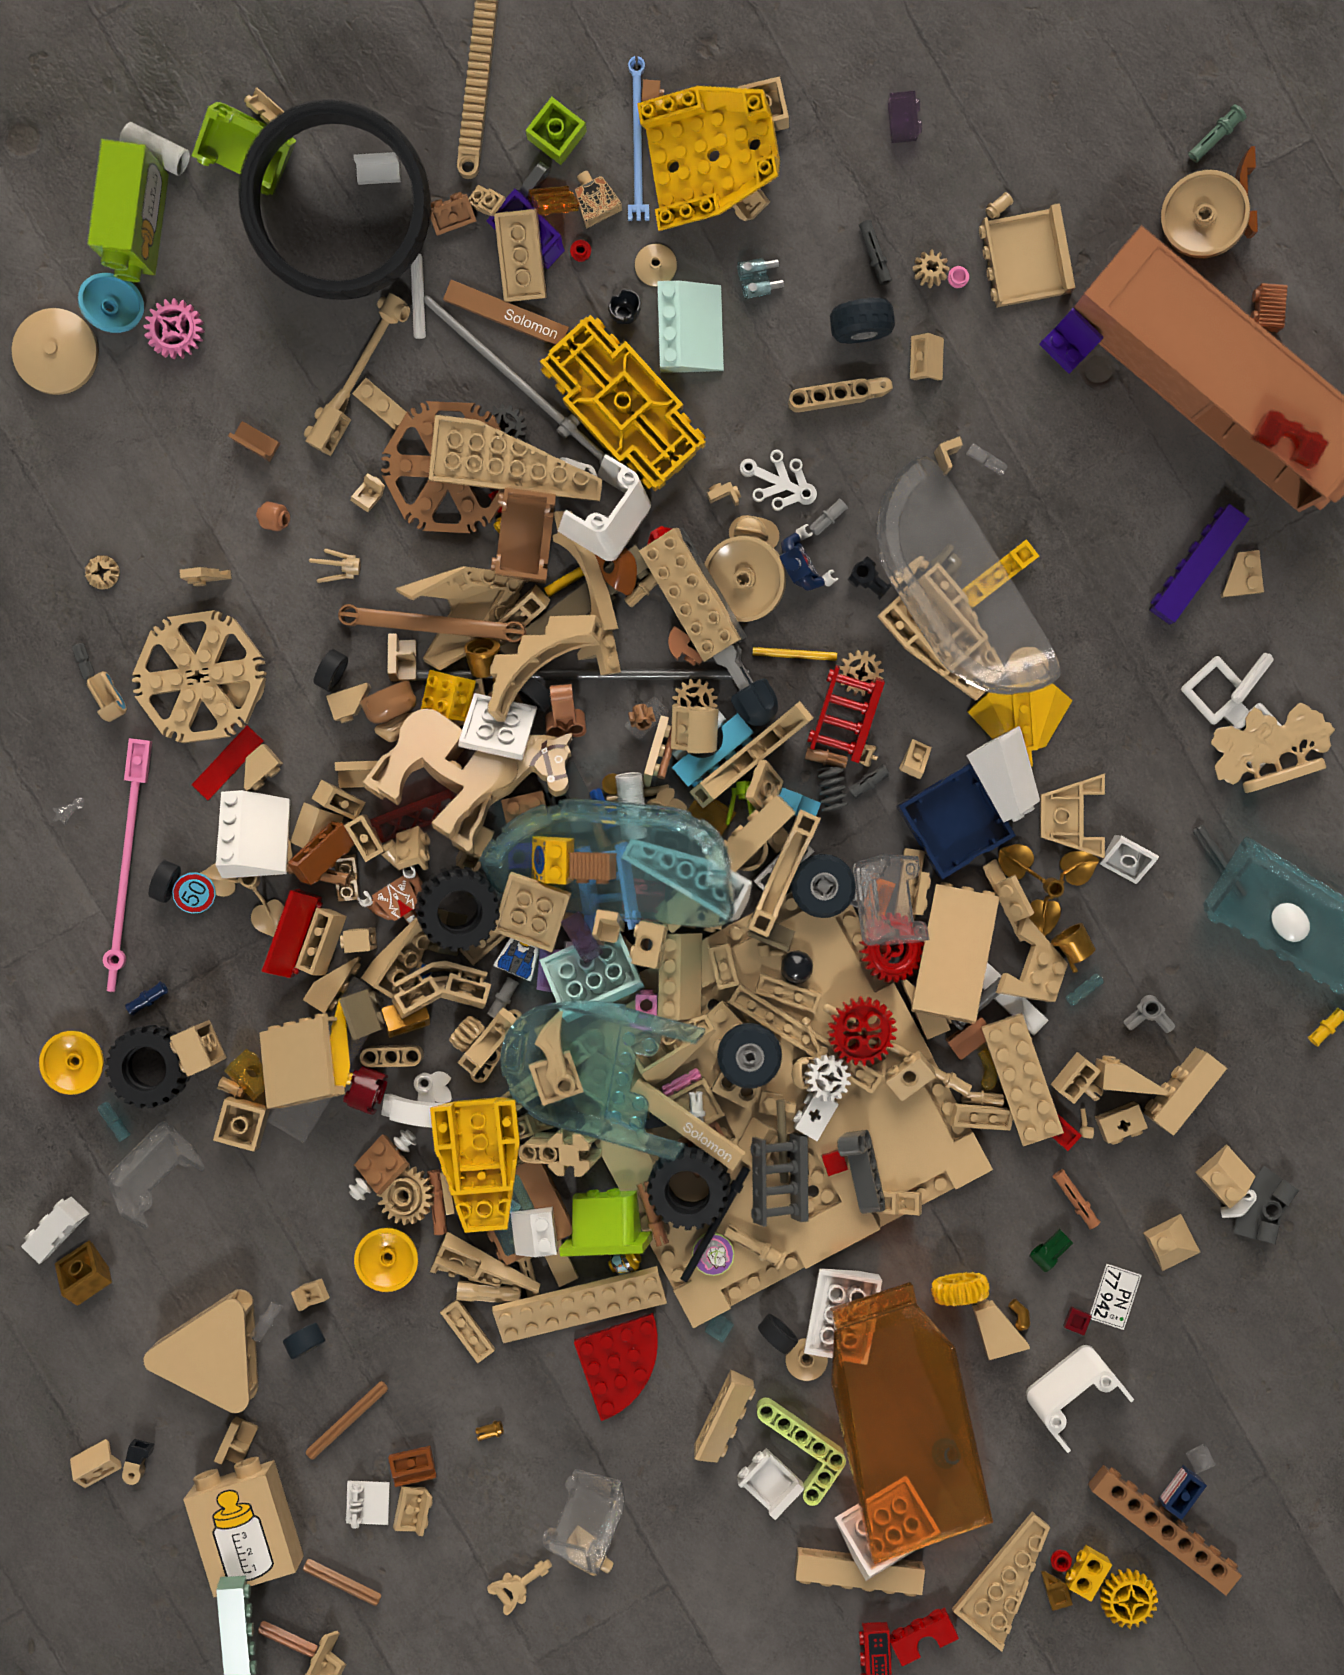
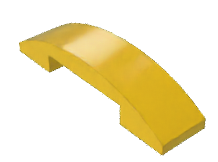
M1027 539L961 590L966 595L971 609L1039 557Z

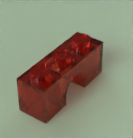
M1270 410L1265 413L1251 439L1271 449L1278 444L1281 437L1288 438L1294 445V452L1290 460L1307 469L1315 467L1329 441L1325 440L1324 436L1318 432L1308 431L1304 428L1303 424L1297 421L1291 422L1284 418L1285 416L1281 412Z

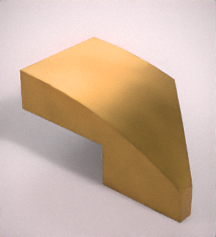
M1041 1571L1052 1611L1072 1606L1067 1584L1048 1572Z

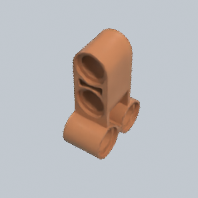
M572 684L550 686L553 711L545 716L546 735L559 738L564 736L565 733H572V737L583 736L586 733L585 713L574 707Z

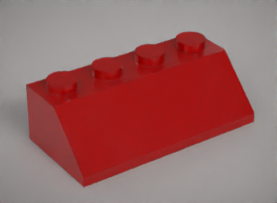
M301 889L290 890L262 972L292 978L295 974H299L300 969L295 968L316 908H323L322 897Z

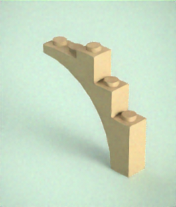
M596 615L550 616L548 625L545 628V635H522L518 646V654L495 655L490 667V674L496 679L493 684L492 697L488 703L490 715L497 722H505L509 708L517 693L541 667L569 651L586 646L600 645L604 625Z
M798 702L693 788L690 793L701 807L704 808L757 765L759 760H763L813 719L812 715L801 702Z

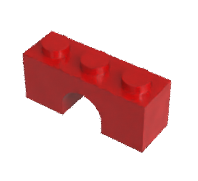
M945 1607L935 1609L928 1616L917 1618L910 1625L904 1628L899 1627L892 1631L890 1643L902 1667L921 1658L917 1645L923 1637L934 1638L940 1648L959 1639L956 1628Z

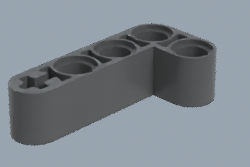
M868 1130L847 1132L838 1139V1151L840 1156H848L860 1212L862 1214L883 1212L885 1210V1199L870 1133Z

